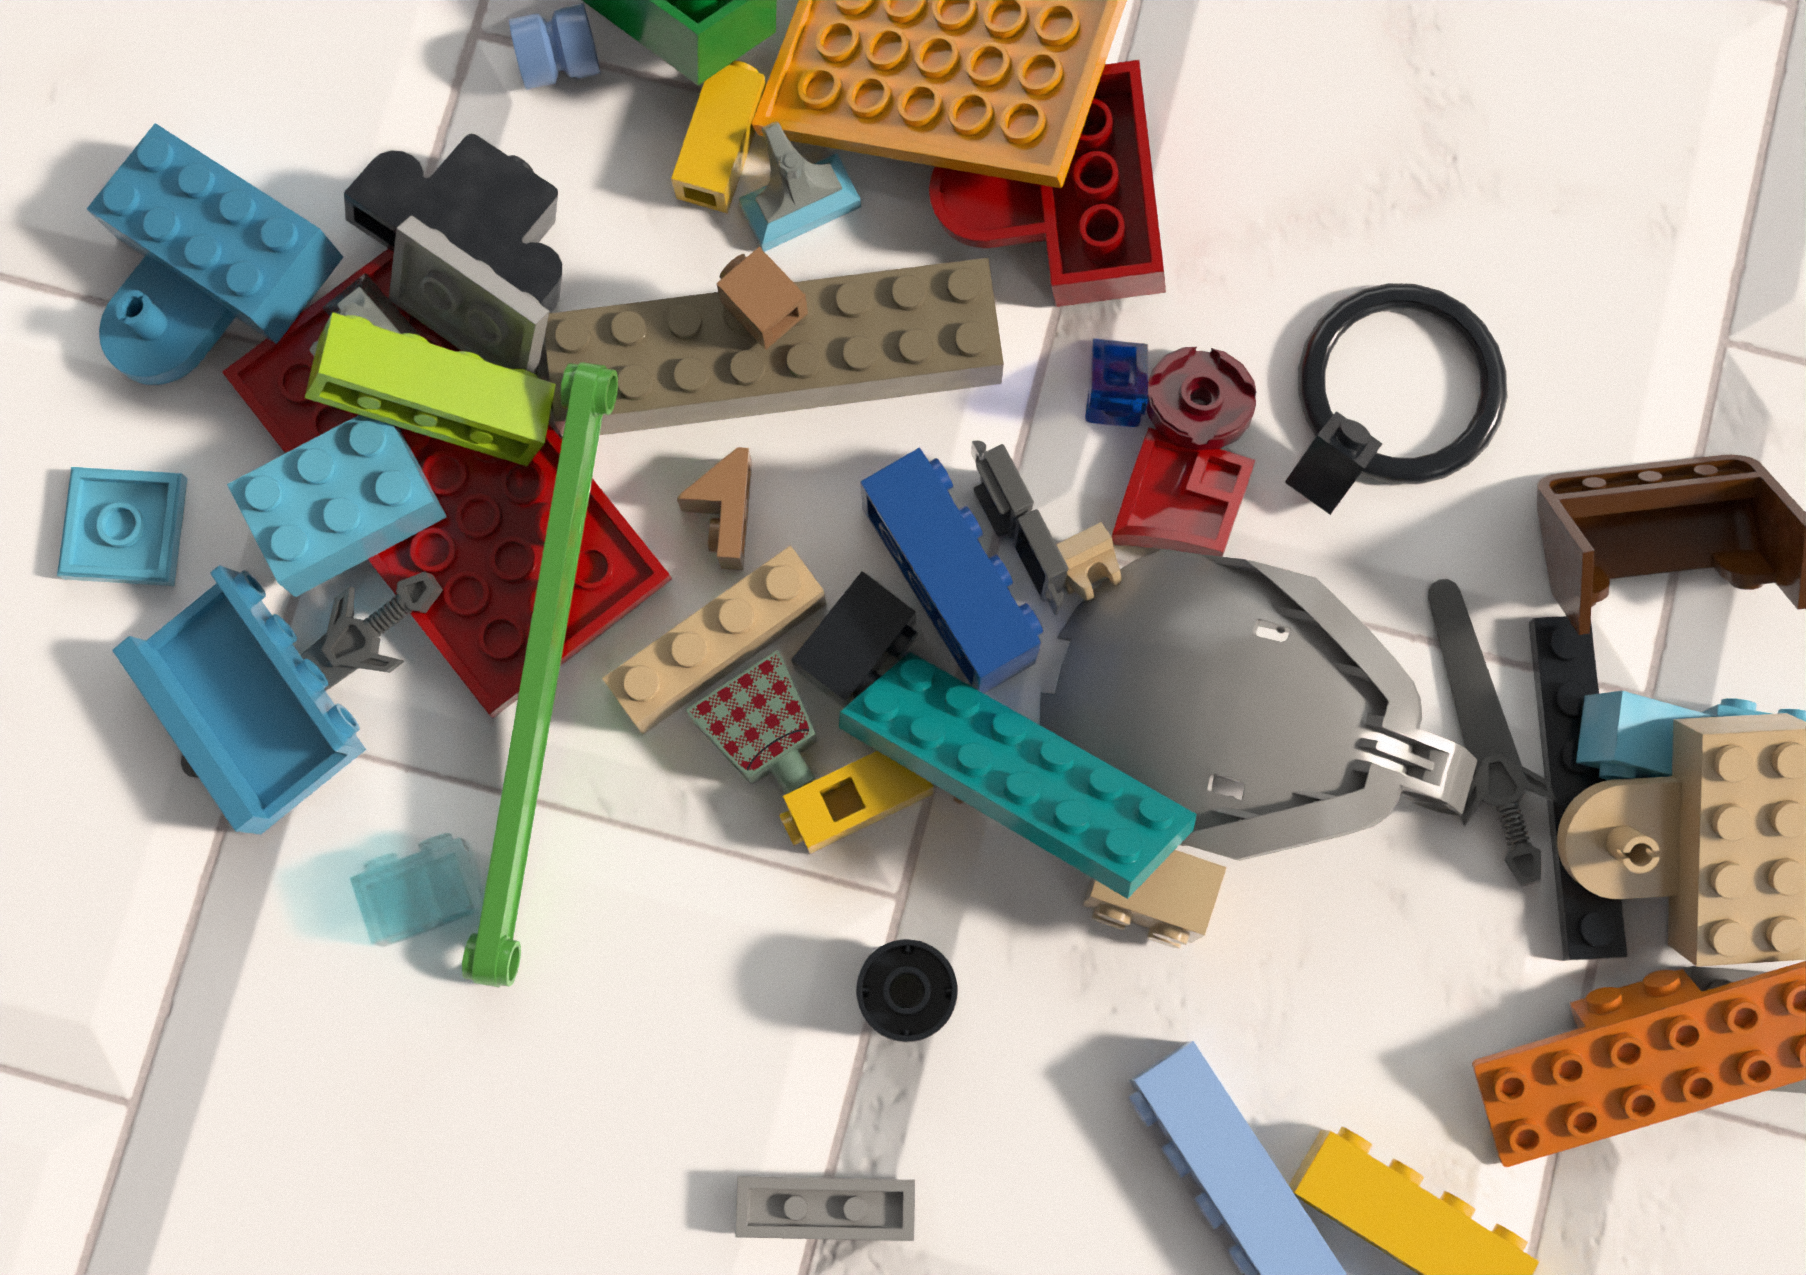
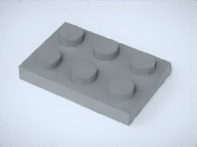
M412 215L398 226L396 230L389 300L461 351L477 354L484 361L508 369H524L537 376L550 311L543 307L534 296L520 291L498 276L489 265L475 260L449 242L440 231L429 228Z

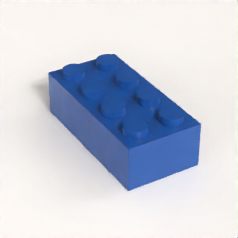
M919 447L860 481L862 510L969 685L985 694L1034 665L1041 645L1038 636L1043 633V628L1027 603L1018 606L1008 588L1013 584V580L1000 557L995 554L988 558L978 539L983 536V532L971 510L967 506L961 509L957 508L948 491L953 488V483L939 459L934 458L928 461Z

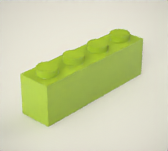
M332 312L318 339L305 398L528 466L545 443L556 384L539 379L534 373L524 369H508L486 362L479 355L471 352H455L430 344L425 338L416 334H399L374 326L369 320L360 316H343Z

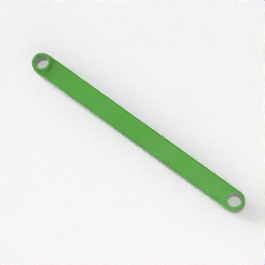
M580 362L579 364L569 363L562 378L561 405L564 409L568 410L478 934L472 933L470 935L462 959L463 978L473 980L475 984L497 988L501 985L511 987L519 970L521 944L519 941L513 940L602 418L603 415H610L612 413L618 391L617 372L613 369H607L605 365Z

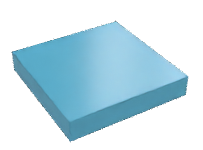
M71 467L57 576L63 580L175 586L188 478L182 473Z

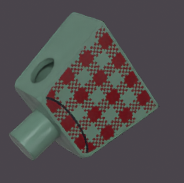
M778 650L685 709L695 726L751 785L772 773L784 793L788 794L817 779L800 754L818 741L817 736Z

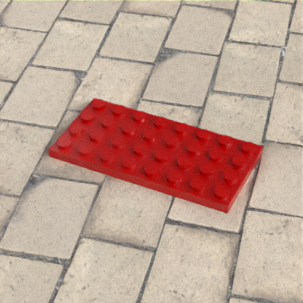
M390 249L383 251L301 312L277 344L266 338L222 371L284 453L358 416V414L305 398L314 360L310 348L314 342L318 341L332 312L340 314L341 310L337 304L358 287L363 289L401 334H416L425 338L430 344L455 352L461 351L389 300L394 252ZM548 423L544 445L528 466H524L399 427L447 517L374 555L368 560L395 595L398 594L396 589L399 581L422 572H427L434 576L443 591L426 613L413 611L410 614L489 716L494 718L518 700L562 439ZM593 478L560 666L672 580L668 571Z

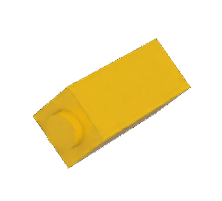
M735 60L704 81L671 177L676 199L728 214L756 132L751 124L766 87L764 74L759 73L753 66Z
M875 751L784 795L783 798L789 810L779 814V817L793 846L804 841L809 853L812 854L933 795L934 787L931 782L884 754Z

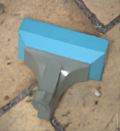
M777 121L762 128L770 161V181L768 185L740 197L739 203L764 252L861 208V198L838 153L813 164L798 153Z

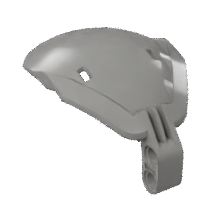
M1162 549L1136 559L1120 569L1122 581L1114 587L1110 579L1106 578L1093 590L1095 598L1088 601L1083 600L1075 608L1057 636L1058 639L1070 641L1061 665L1055 694L1041 692L1040 726L1196 813L1194 830L1180 846H1190L1237 861L1246 860L1349 835L1374 827L1389 816L1399 802L1401 795L1405 796L1412 803L1426 809L1453 816L1463 815L1477 759L1465 747L1419 729L1422 721V706L1414 681L1378 638L1315 577L1247 559ZM1258 627L1276 630L1278 633L1286 632L1289 635L1285 641L1280 642L1257 636L1256 631ZM1221 776L1242 783L1244 785L1242 800L1231 795L1227 796L1211 791L1214 777Z

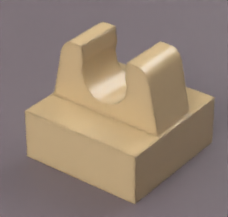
M1102 522L1056 544L1069 568L1064 587L1069 595L1076 592L1082 599L1088 601L1095 598L1092 583L1104 577L1109 578L1114 587L1121 583L1122 577L1112 537Z

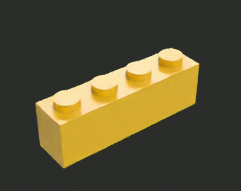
M1341 1126L1337 1134L1331 1130H1320L1289 1183V1187L1296 1198L1418 1275H1532L1540 1262L1524 1252L1528 1244L1525 1239L1498 1223L1494 1225L1492 1231L1471 1219L1476 1211L1474 1207L1447 1191L1443 1192L1440 1199L1420 1187L1424 1179L1420 1173L1394 1158L1389 1166H1386L1368 1154L1373 1146L1370 1142Z

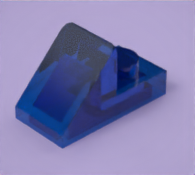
M1093 338L1085 410L1086 421L1095 424L1138 427L1141 415L1146 414L1148 401V344Z

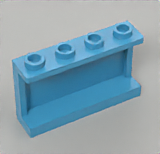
M219 565L210 572L216 584L147 640L128 636L112 651L236 832L261 835L367 749L356 735L360 730L356 719L344 706L338 703L335 705L324 690L328 686L325 675L311 660H303L294 647L293 643L297 641L294 631L280 616L272 615L263 603L262 599L266 597V593L261 584L245 570L238 572Z

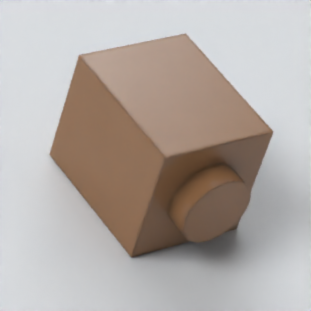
M760 246L747 257L745 254H740L732 259L720 273L719 278L721 280L716 285L721 303L765 350L808 314L806 295Z

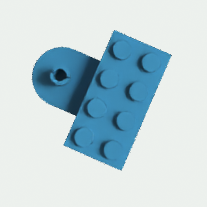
M156 123L153 124L86 208L118 240L144 256L107 304L100 321L99 339L104 355L115 368L129 379L146 385L167 384L190 373L204 359L235 318H238L277 344L344 258L319 227Z

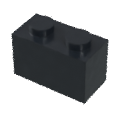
M861 571L791 659L793 668L844 708L881 677L878 671L890 655L898 660L912 645L918 635V632L913 629V626L916 624V611L865 572Z

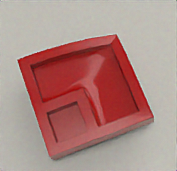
M1148 427L1112 532L1113 544L1223 557L1253 472L1255 459L1222 449L1194 450L1176 445L1160 434L1157 429Z

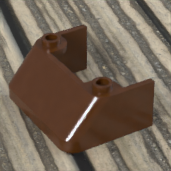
M1730 454L1558 473L1543 477L1537 483L1536 506L1551 593L1578 635L1590 634L1591 607L1608 597L1610 589L1609 579L1714 567L1723 579L1729 581L1733 587L1738 589L1754 590L1761 588L1764 584L1775 583L1797 610L1806 609V512L1771 473L1754 458Z

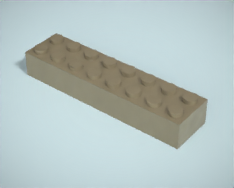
M989 258L794 282L806 295L808 314L767 350L759 344L721 303L718 292L549 313L545 343L549 380L551 383L556 384L552 401L554 423L563 438L568 409H564L561 405L562 378L569 363L579 364L580 362L605 365L607 369L616 370L618 375V391L615 406L610 415H603L600 435L1002 384L1004 361Z

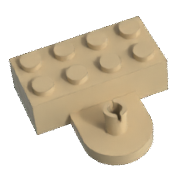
M1788 713L1673 719L1672 776L1603 781L1582 791L1569 804L1561 818L1557 834L1558 853L1564 868L1580 885L1601 897L1609 899H1634L1669 896L1668 946L1696 967L1806 960V722Z

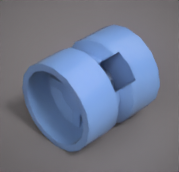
M584 3L561 7L560 10L554 11L552 20L549 22L539 13L509 19L512 42L526 90L556 84L559 71L563 70L569 77H576L577 79L601 74Z

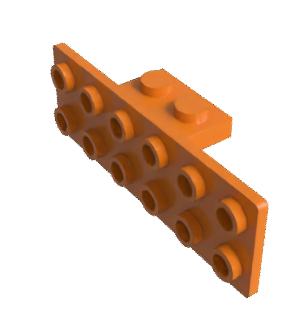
M1806 961L1702 992L1683 969L1676 971H1654L1646 975L1643 981L1619 988H1598L1589 992L1583 999L1569 1002L1574 1021L1579 1029L1478 1058L1472 1062L1497 1154L1504 1167L1518 1165L1806 1079Z

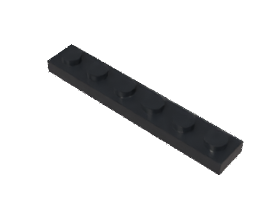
M1567 616L1533 618L1528 623L1544 778L1551 782L1556 802L1547 799L1563 961L1625 958L1628 955L1622 900L1598 896L1575 881L1564 868L1557 847L1559 824L1569 804L1585 789L1594 784L1607 781L1599 777L1600 769L1576 763L1585 695L1599 694L1592 624L1590 626V634L1578 635Z

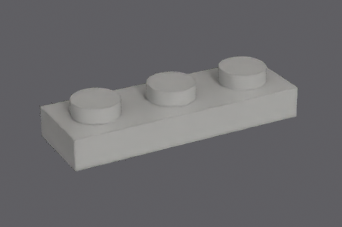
M737 1176L735 1238L914 1241L915 1179Z

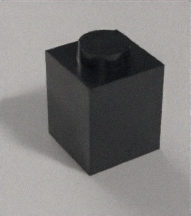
M1336 411L1313 440L1284 483L1331 515L1383 443L1371 436L1367 428L1361 423L1347 419Z

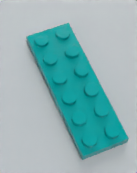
M909 652L840 711L839 728L1127 899L1194 830L1196 813L912 652Z

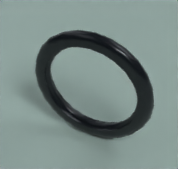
M1385 283L1364 288L1338 301L1317 321L1304 344L1298 366V395L1305 419L1315 436H1317L1334 415L1326 394V369L1330 353L1339 338L1354 323L1373 313L1390 309H1411L1430 314L1453 328L1464 339L1474 355L1480 374V396L1476 412L1466 430L1451 444L1435 453L1415 458L1391 457L1376 453L1360 475L1389 484H1423L1446 478L1472 463L1489 446L1502 423L1508 391L1507 370L1500 347L1486 324L1470 308L1440 290L1414 283Z

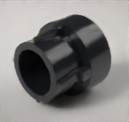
M911 939L892 941L876 949L863 964L856 986L859 1009L870 1027L887 1039L904 1043L921 1041L940 1031L950 1019L958 995L956 976L947 958L933 946ZM900 975H914L924 985V997L913 1008H901L890 997V986Z

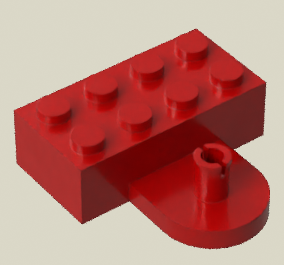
M1139 60L1104 65L1062 188L934 167L929 185L931 205L940 226L956 241L976 248H994L1047 240L1051 286L1056 307L1166 293Z

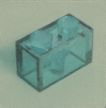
M451 833L440 834L418 844L420 852L402 859H398L397 853L374 858L363 864L364 873L350 877L371 944L387 947L482 911L486 886L469 841L462 837L453 839Z

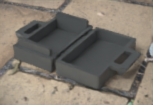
M974 440L971 442V455L980 474L981 482L980 485L974 487V493L996 536L1001 537L1007 534L1011 540L1013 539V546L1042 602L1047 601L1056 616L1060 612L1063 603L1064 593L1062 590L1069 568L1039 510H1033L1034 500L1005 445L1000 444L987 450V445L983 441Z

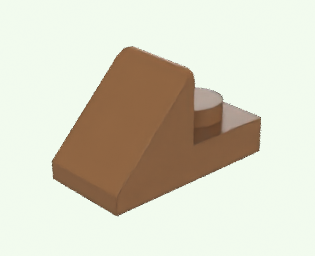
M737 447L677 497V502L683 512L720 514V518L710 519L709 552H717V559L721 569L744 570L753 463L749 448Z

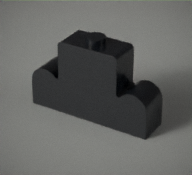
M471 133L462 139L429 178L424 177L423 168L413 155L403 151L391 150L375 157L345 190L344 206L346 221L394 252L397 227L412 215L429 228L440 231L449 242L475 260L489 265L498 276L520 291L534 296L543 307L550 311L549 313H552L560 300L563 264L559 254L551 247L539 242L556 222L558 189L535 174L532 167L522 158L516 155L508 156L478 135Z

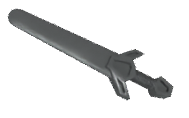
M422 572L397 583L396 592L398 594L396 598L393 597L382 608L380 607L378 611L369 615V618L362 620L354 618L355 587L350 586L334 598L327 633L301 653L300 656L303 660H311L325 675L328 681V686L324 688L325 691L357 669L390 673L405 661L378 654L381 640L379 637L386 630L388 631L390 627L397 624L399 620L406 617L408 613L413 611L426 613L443 589L432 574ZM182 754L180 764L183 772L189 777L199 778Z
M1439 579L1432 583L1428 590L1429 604L1465 748L1477 759L1473 780L1463 815L1461 816L1464 827L1467 825L1482 802L1497 809V812L1500 813L1498 814L1499 818H1502L1500 823H1504L1502 829H1506L1503 831L1504 834H1507L1505 840H1509L1506 843L1511 846L1508 848L1509 852L1504 859L1505 863L1521 887L1541 882V850L1532 846L1531 842H1528L1530 838L1526 836L1528 831H1524L1526 825H1523L1525 821L1521 820L1523 814H1519L1522 811L1518 807H1520L1519 802L1526 790L1556 802L1553 788L1549 780L1522 766L1460 588L1449 579Z

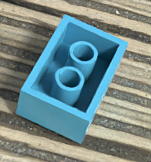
M362 415L342 423L227 484L277 583L294 597L309 591L447 517L400 428Z

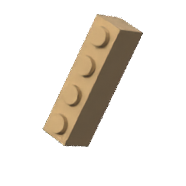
M790 545L602 679L643 735L825 606L824 590Z

